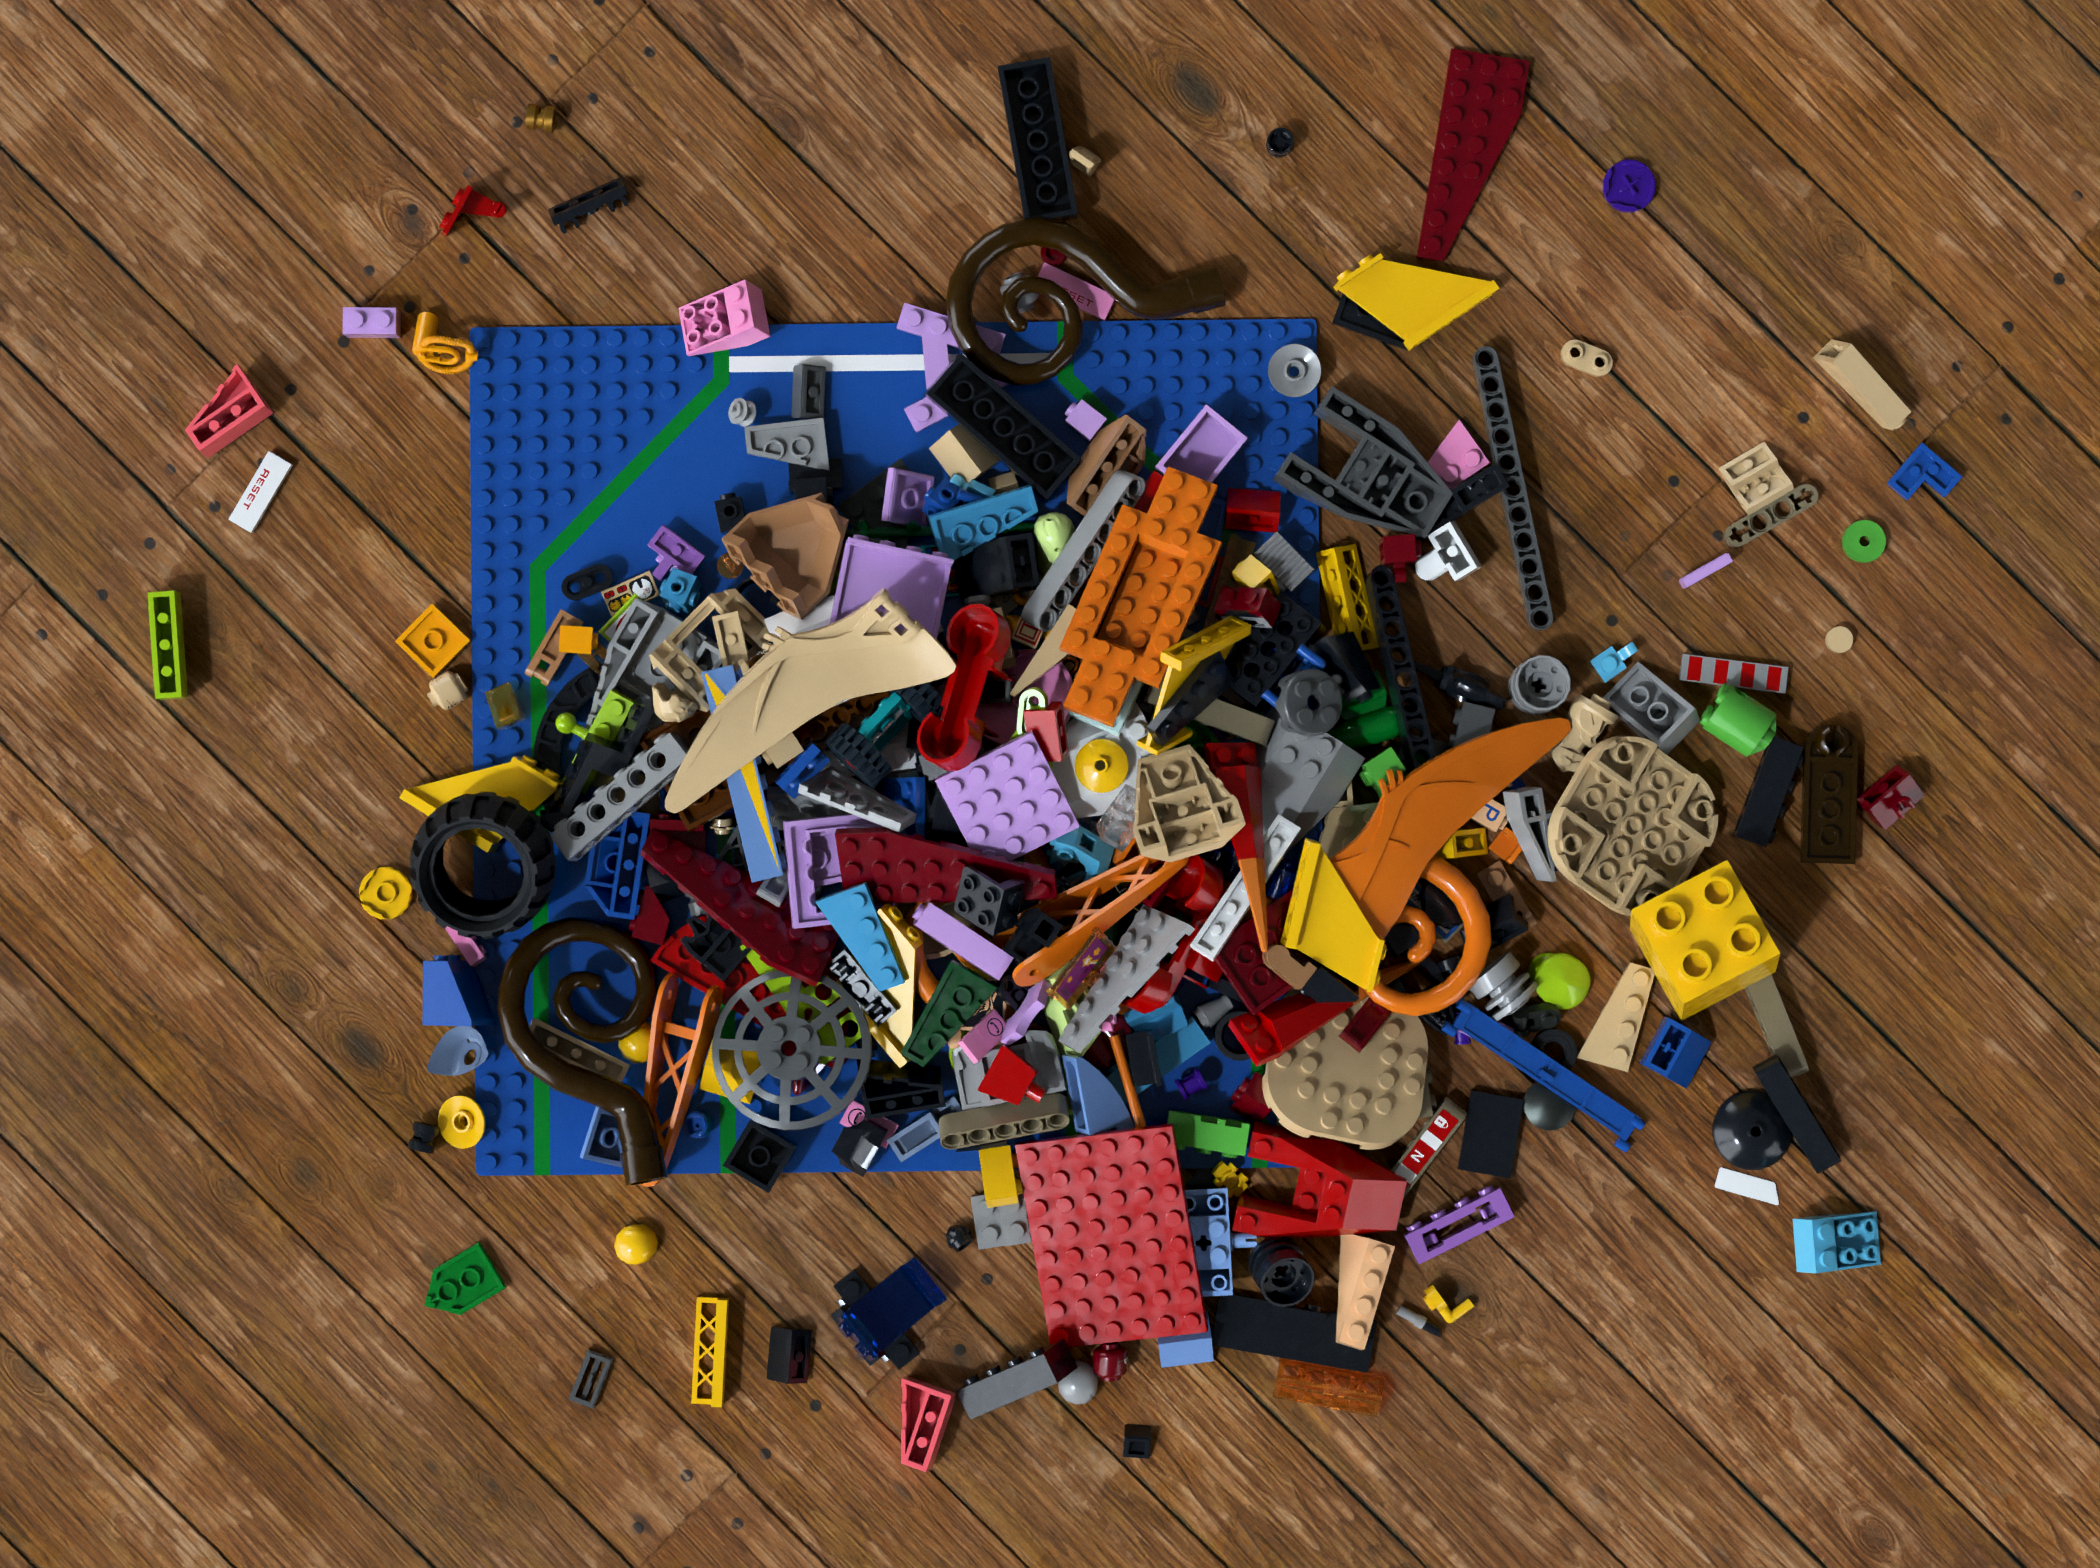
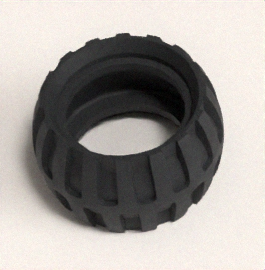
M495 792L464 794L438 807L420 827L410 853L411 884L418 894V902L425 912L430 911L436 918L435 922L444 929L448 926L457 930L458 935L468 938L473 936H482L484 939L499 937L502 934L514 932L523 927L539 913L546 903L556 876L557 863L553 847L554 843L549 831L542 826L541 818L533 810L528 811L521 806L519 800L510 796L507 798L497 796ZM481 828L497 832L512 843L521 857L524 871L522 887L514 895L498 901L477 900L462 893L450 881L443 864V847L446 840L462 830Z

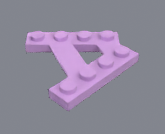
M904 303L896 328L922 337L926 388L928 389L949 365L947 345L955 348L959 347L950 331L948 316ZM976 325L979 335L987 346L1000 355L1006 334ZM989 377L1001 388L1010 385ZM927 397L904 408L916 433L949 417Z

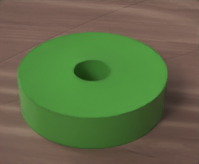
M1860 520L1852 523L1846 528L1842 536V548L1845 554L1851 560L1858 563H1867L1877 559L1883 553L1886 546V537L1883 529L1877 523L1870 520ZM1861 537L1868 539L1867 546L1860 544Z

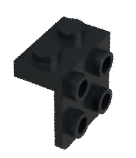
M968 865L962 871L954 910L992 936L1013 928L1017 922V913L1023 898L1022 892L1025 881L1015 877L999 884L973 866Z

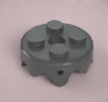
M1303 669L1285 676L1279 681L1278 686L1281 687V693L1275 702V707L1282 718L1280 725L1285 731L1310 737L1322 735L1336 725L1342 711V696L1337 683L1330 675L1318 669ZM1310 695L1316 700V706L1313 710L1307 704Z

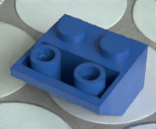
M1664 1017L1639 1064L1687 1089L1711 1041L1680 1023Z

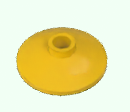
M1096 739L1088 742L1079 750L1075 759V773L1078 780L1085 788L1093 792L1106 793L1115 790L1124 782L1128 774L1129 763L1127 755L1121 746L1111 740ZM1100 760L1105 763V768L1102 771L1096 769V763Z
M459 1095L451 1097L444 1102L439 1111L438 1125L443 1138L450 1145L460 1149L470 1148L476 1145L483 1137L486 1124L485 1116L475 1100Z

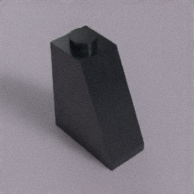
M1354 632L1323 637L1308 647L1325 660L1326 666L1322 671L1335 680L1341 691V696L1347 703L1358 701L1359 704L1365 703L1374 697L1372 693L1381 689Z

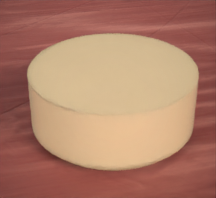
M1834 627L1826 634V646L1834 653L1846 652L1853 644V635L1845 627Z

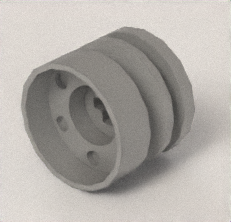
M1538 655L1527 659L1512 671L1508 680V693L1512 703L1519 710L1527 714L1541 715L1557 708L1566 700L1570 691L1571 679L1567 668L1559 660L1551 656ZM1539 681L1538 685L1542 689L1535 692V687L1531 686V684Z
M1507 951L1484 968L1476 983L1470 989L1478 1000L1488 994L1490 995L1491 999L1484 1007L1487 1011L1496 1005L1499 1006L1491 1015L1495 1021L1518 1010L1538 988L1535 981L1523 987L1522 984L1530 977L1527 972L1518 977L1513 975L1521 964L1510 951Z

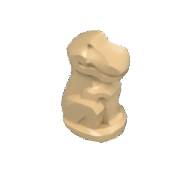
M1594 693L1591 699L1580 694L1572 702L1567 716L1571 730L1552 749L1551 753L1554 763L1561 772L1571 771L1575 773L1585 757V754L1582 753L1583 748L1587 746L1592 749L1597 745L1596 738L1600 736L1606 725L1617 723L1619 716L1609 710L1612 703Z

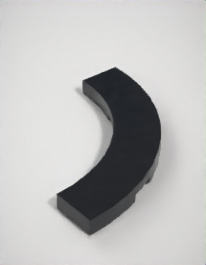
M591 667L575 676L549 704L537 731L533 759L538 762L536 766L543 771L546 768L554 771L560 776L558 780L561 782L563 780L561 752L566 734L557 730L555 722L562 713H570L575 717L578 711L594 697L599 682ZM555 793L542 803L544 809L556 806L554 802Z

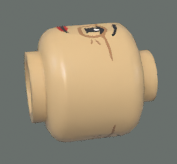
M446 671L430 681L429 687L431 691L427 695L434 707L440 705L442 709L449 710L466 699L465 692L469 690L459 673L454 674L451 671Z

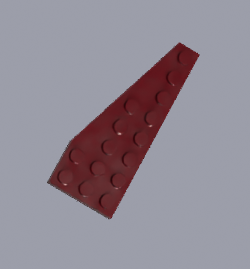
M1451 48L1416 258L1443 262L1521 115L1530 61Z
M886 827L838 828L835 832L843 890L867 882L875 903L956 901L962 871L968 865L973 866L999 884L1015 877L1024 880L1022 900L1057 899L1059 894L1056 870L1026 862L1019 864L1007 861L1006 857L996 855V857L981 854L982 851L945 841L938 843L923 839L922 835L913 833V836Z
M651 829L640 852V855L661 874H666L675 881L683 893L687 892L697 901L696 904L727 931L730 929L742 940L741 943L759 954V959L766 965L809 985L817 986L839 937L832 925L792 928L789 892L780 907H777L756 894L764 880L752 883L749 873Z
M1293 888L1266 906L1268 946H1284L1280 942ZM1253 916L1236 927L1215 958L1216 963L1251 1015L1257 1014L1293 988L1264 964L1262 959L1263 952L1260 948ZM1287 948L1290 956L1300 964L1303 962L1313 964L1315 961L1297 949Z

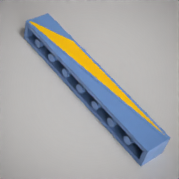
M733 665L701 672L711 714L726 694L741 679L740 670H734ZM760 755L726 778L752 883L782 876V869L787 868L784 853L778 854L776 843L781 842L777 826L772 827L770 817L775 816L771 800H765L763 792L768 790L765 774L759 775L757 764L762 763Z

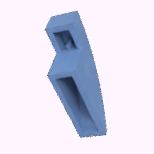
M1070 1054L1062 1055L1076 1132L1090 1136L1102 1131L1134 1128L1122 1098L1108 1079L1082 1057Z

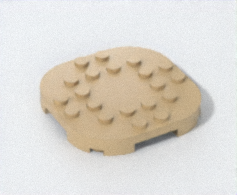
M1616 736L1605 739L1595 745L1581 761L1550 817L1548 847L1556 867L1568 880L1612 911L1631 916L1633 908L1686 881L1703 849L1711 847L1718 826V814H1715L1714 794L1700 775L1691 773L1658 749V745L1653 741L1642 737Z
M1293 988L1284 998L1300 994L1301 992ZM1369 996L1302 1040L1279 1058L1266 1063L1265 1074L1262 1077V1091L1268 1108L1273 1110L1280 1119L1278 1122L1282 1126L1302 1137L1309 1138L1310 1135L1339 1140L1358 1144L1360 1149L1365 1150L1382 1149L1392 1145L1414 1126L1422 1109L1428 1040L1419 1017L1392 1012L1359 1053L1342 1040L1339 1035L1369 998Z

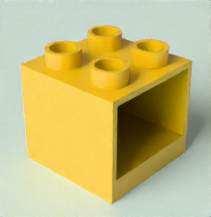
M1728 860L1631 910L1630 931L1681 1021L1776 972L1781 953Z

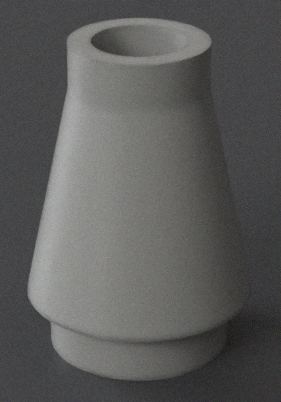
M1223 995L1220 998L1196 1006V1010L1192 1012V1015L1202 1030L1206 1028L1211 1029L1233 1008V1005L1229 998Z

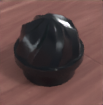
M962 1225L949 1227L946 1233L949 1248L960 1252L969 1246L973 1241V1238L970 1236L971 1231Z

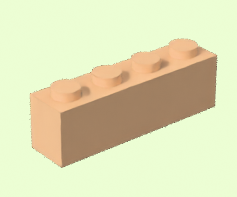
M1353 1234L1340 1235L1336 1343L1364 1350L1395 1246Z

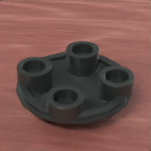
M1537 1081L1527 1089L1524 1097L1523 1111L1527 1119L1535 1127L1543 1130H1557L1564 1127L1573 1118L1576 1110L1575 1106Z

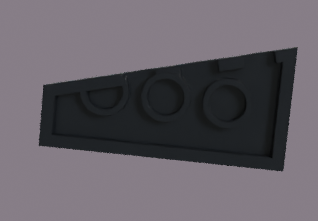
M1220 651L1201 660L1149 723L1147 729L1155 743L1161 746L1165 745L1235 683Z

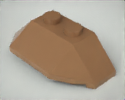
M1124 415L1099 430L1081 456L1082 460L1069 474L1067 504L1085 517L1111 476L1117 470H1125L1137 475L1145 464V437L1147 429L1128 415Z

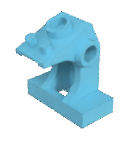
M1080 825L1079 828L1050 841L1049 845L1054 846V849L1048 848L1046 855L1051 856L1049 864H1053L1058 859L1064 861L1078 860L1085 867L1087 874L1084 881H1087L1108 870L1118 835L1109 831L1100 838ZM1082 843L1089 848V850L1085 849L1079 844Z

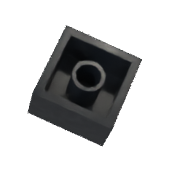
M750 1119L723 1166L769 1193L798 1145L769 1127Z

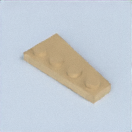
M1631 962L1628 963L1594 1027L1590 1030L1586 1041L1577 1053V1058L1628 1072L1655 976L1652 968Z

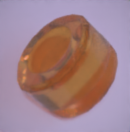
M728 553L721 555L717 562L719 574L727 579H735L742 574L744 569L743 563L738 566Z

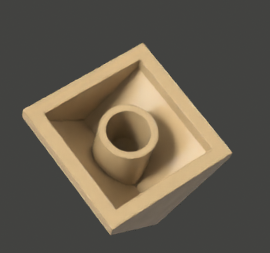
M959 425L946 432L929 448L951 478L953 474L961 476L967 483H970L971 479H978L1000 462Z

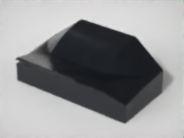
M864 1118L858 1125L843 1128L831 1152L839 1158L841 1165L863 1177L888 1129Z

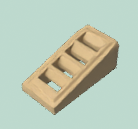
M1082 146L1073 148L1069 153L1070 164L1087 176H1092L1101 163V159Z

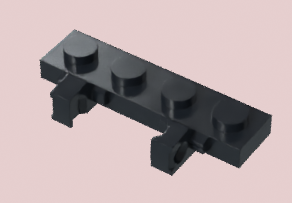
M855 1269L833 1286L842 1298L837 1301L841 1307L831 1314L832 1319L838 1324L849 1314L853 1319L858 1317L875 1339L872 1341L875 1348L863 1357L869 1366L880 1358L884 1362L891 1359L898 1370H900L920 1354L919 1350Z

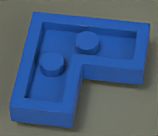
M1920 443L1886 484L1906 501L1923 482L1944 498L1962 476L1925 444Z

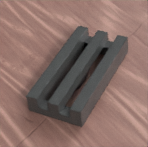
M588 1349L568 1400L594 1409L613 1358ZM592 1357L596 1360L580 1398L576 1395ZM603 1361L605 1365L591 1401H587L586 1398L600 1362Z

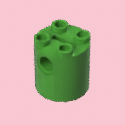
M1724 683L1716 694L1715 705L1711 706L1709 704L1701 715L1702 719L1699 723L1702 724V728L1746 757L1765 750L1776 734V713L1732 684L1728 686Z

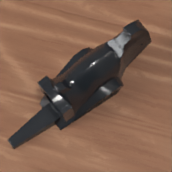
M1416 661L1414 662L1415 669L1434 679V685L1462 703H1485L1499 710H1502L1506 703V698L1490 692L1484 685V679L1476 674L1454 668L1450 665L1448 667L1442 666L1441 670Z

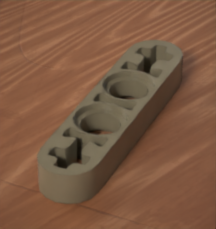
M1810 484L1800 485L1749 516L1747 515L1729 525L1723 535L1725 543L1734 548L1743 546L1812 507L1818 500L1816 488ZM1802 489L1804 492L1810 491L1812 494L1809 497L1810 503H1807L1805 500L1796 504L1799 508L1796 511L1793 501L1788 496L1792 495L1794 500L1802 495ZM1779 502H1785L1789 506V513L1785 517H1780L1775 511V506ZM1755 515H1762L1766 519L1764 529L1757 530L1753 527L1752 519ZM1746 521L1747 528L1753 536L1750 537L1749 532L1740 536L1741 542H1738L1736 539L1731 540L1730 536L1733 534L1731 529L1734 528L1735 531H1739L1745 528L1742 522Z

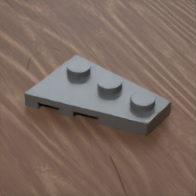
M824 418L744 427L748 455L830 471Z

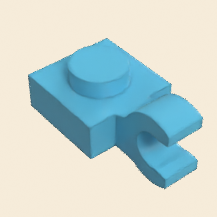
M1630 642L1617 652L1610 646L1589 662L1603 682L1606 683L1627 668L1623 660L1633 655L1638 649L1633 642Z

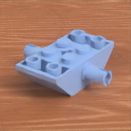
M1228 1188L1185 1190L1203 1297L1233 1295L1231 1251H1233V1248H1255L1257 1241L1246 1239H1257V1236L1242 1232H1232L1230 1230ZM1201 1235H1205L1206 1239L1210 1240V1244H1206V1248H1201L1199 1244H1196V1241L1201 1239Z

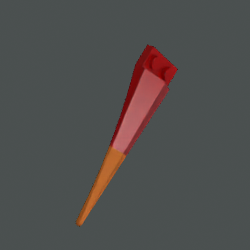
M1207 743L1204 745L1205 762L1214 776L1223 782L1227 791L1236 797L1245 819L1246 825L1231 840L1246 887L1260 948L1264 953L1268 950L1262 786L1261 768L1257 765L1255 743Z
M1408 961L1381 969L1380 978L1387 985L1417 967L1420 962ZM1358 986L1359 999L1356 1002L1317 1003L1310 996L1306 997L1300 993L1274 1001L1255 1015L1247 1012L1232 1018L1228 1026L1255 1066L1258 1067L1279 1058L1325 1024L1368 997V995Z

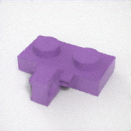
M664 524L647 544L650 549L659 554L655 560L660 564L652 574L661 582L669 571H672V568L693 575L706 558L703 553Z

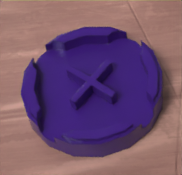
M1622 160L1614 164L1606 172L1602 183V192L1606 202L1613 209L1622 213H1634L1642 210L1651 202L1656 191L1654 175H1652V172L1644 163L1637 160Z

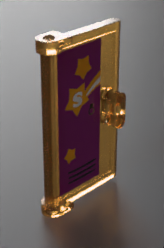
M1094 927L1092 929L1090 937L1051 988L1048 987L1045 991L1048 996L1057 1000L1068 1011L1087 986L1091 988L1100 977L1098 972L1116 950L1099 928Z

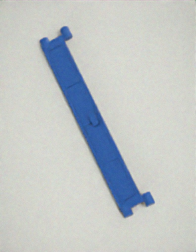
M1459 1000L1456 1008L1460 1010V1013L1452 1024L1446 1021L1441 1028L1442 1031L1454 1037L1458 1029H1460L1617 1134L1619 1137L1616 1139L1614 1146L1625 1153L1630 1149L1631 1144L1626 1140L1634 1128L1641 1130L1645 1126L1646 1122L1465 1000Z

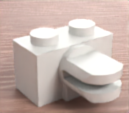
M1455 521L1448 522L1427 535L1434 549L1420 557L1415 564L1417 575L1424 580H1434L1449 571L1454 581H1460L1482 567Z

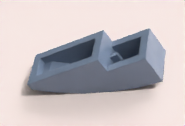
M958 1093L945 1101L946 1107L932 1109L887 1139L900 1162H903L940 1138L939 1119L943 1115L963 1111Z

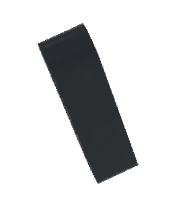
M1775 1054L1753 1066L1758 1079L1817 1174L1841 1162L1842 1160L1779 1056Z

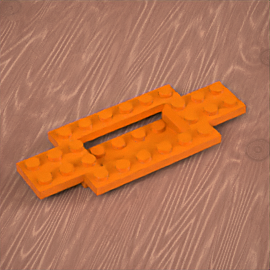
M1167 467L1148 513L1122 504L1059 647L1060 651L1083 659L1063 704L1064 709L1114 728L1133 682L1137 680L1160 689L1168 668L1167 664L1160 661L1161 651L1181 641L1222 547L1221 541L1199 533L1217 492L1218 486L1216 484ZM1138 542V545H1137V547H1136V550H1135V552H1134V554H1133V556H1132V559H1131V561H1130V563H1129V566H1128V568H1127V570H1126V572H1125V575H1124V577H1123V579H1122V582H1121V584H1120V586H1119V588H1118V591H1117V593H1116V595H1115V597H1114V600H1113V602H1112V604H1111V607H1110V609H1109V611H1108V613H1107V616H1106V618H1105V620H1104V622H1103V625H1102V627H1101V629H1100V632H1099L1098 636L1096 637L1097 631H1098V629H1099V627H1100V624H1101V622H1102V620H1103V618H1104V615H1105V613H1106V611H1107V609H1108V606H1109V604H1110V602H1111V599H1112V597H1113V595H1114V593H1115V590H1116V588H1117V586H1118V584H1119V581H1120V579H1121V577H1122V574H1123V572H1124V570H1125V568H1126V565H1127V563H1128V561H1129V558H1130V556H1131V554H1132V552H1133V549H1134L1136 543Z

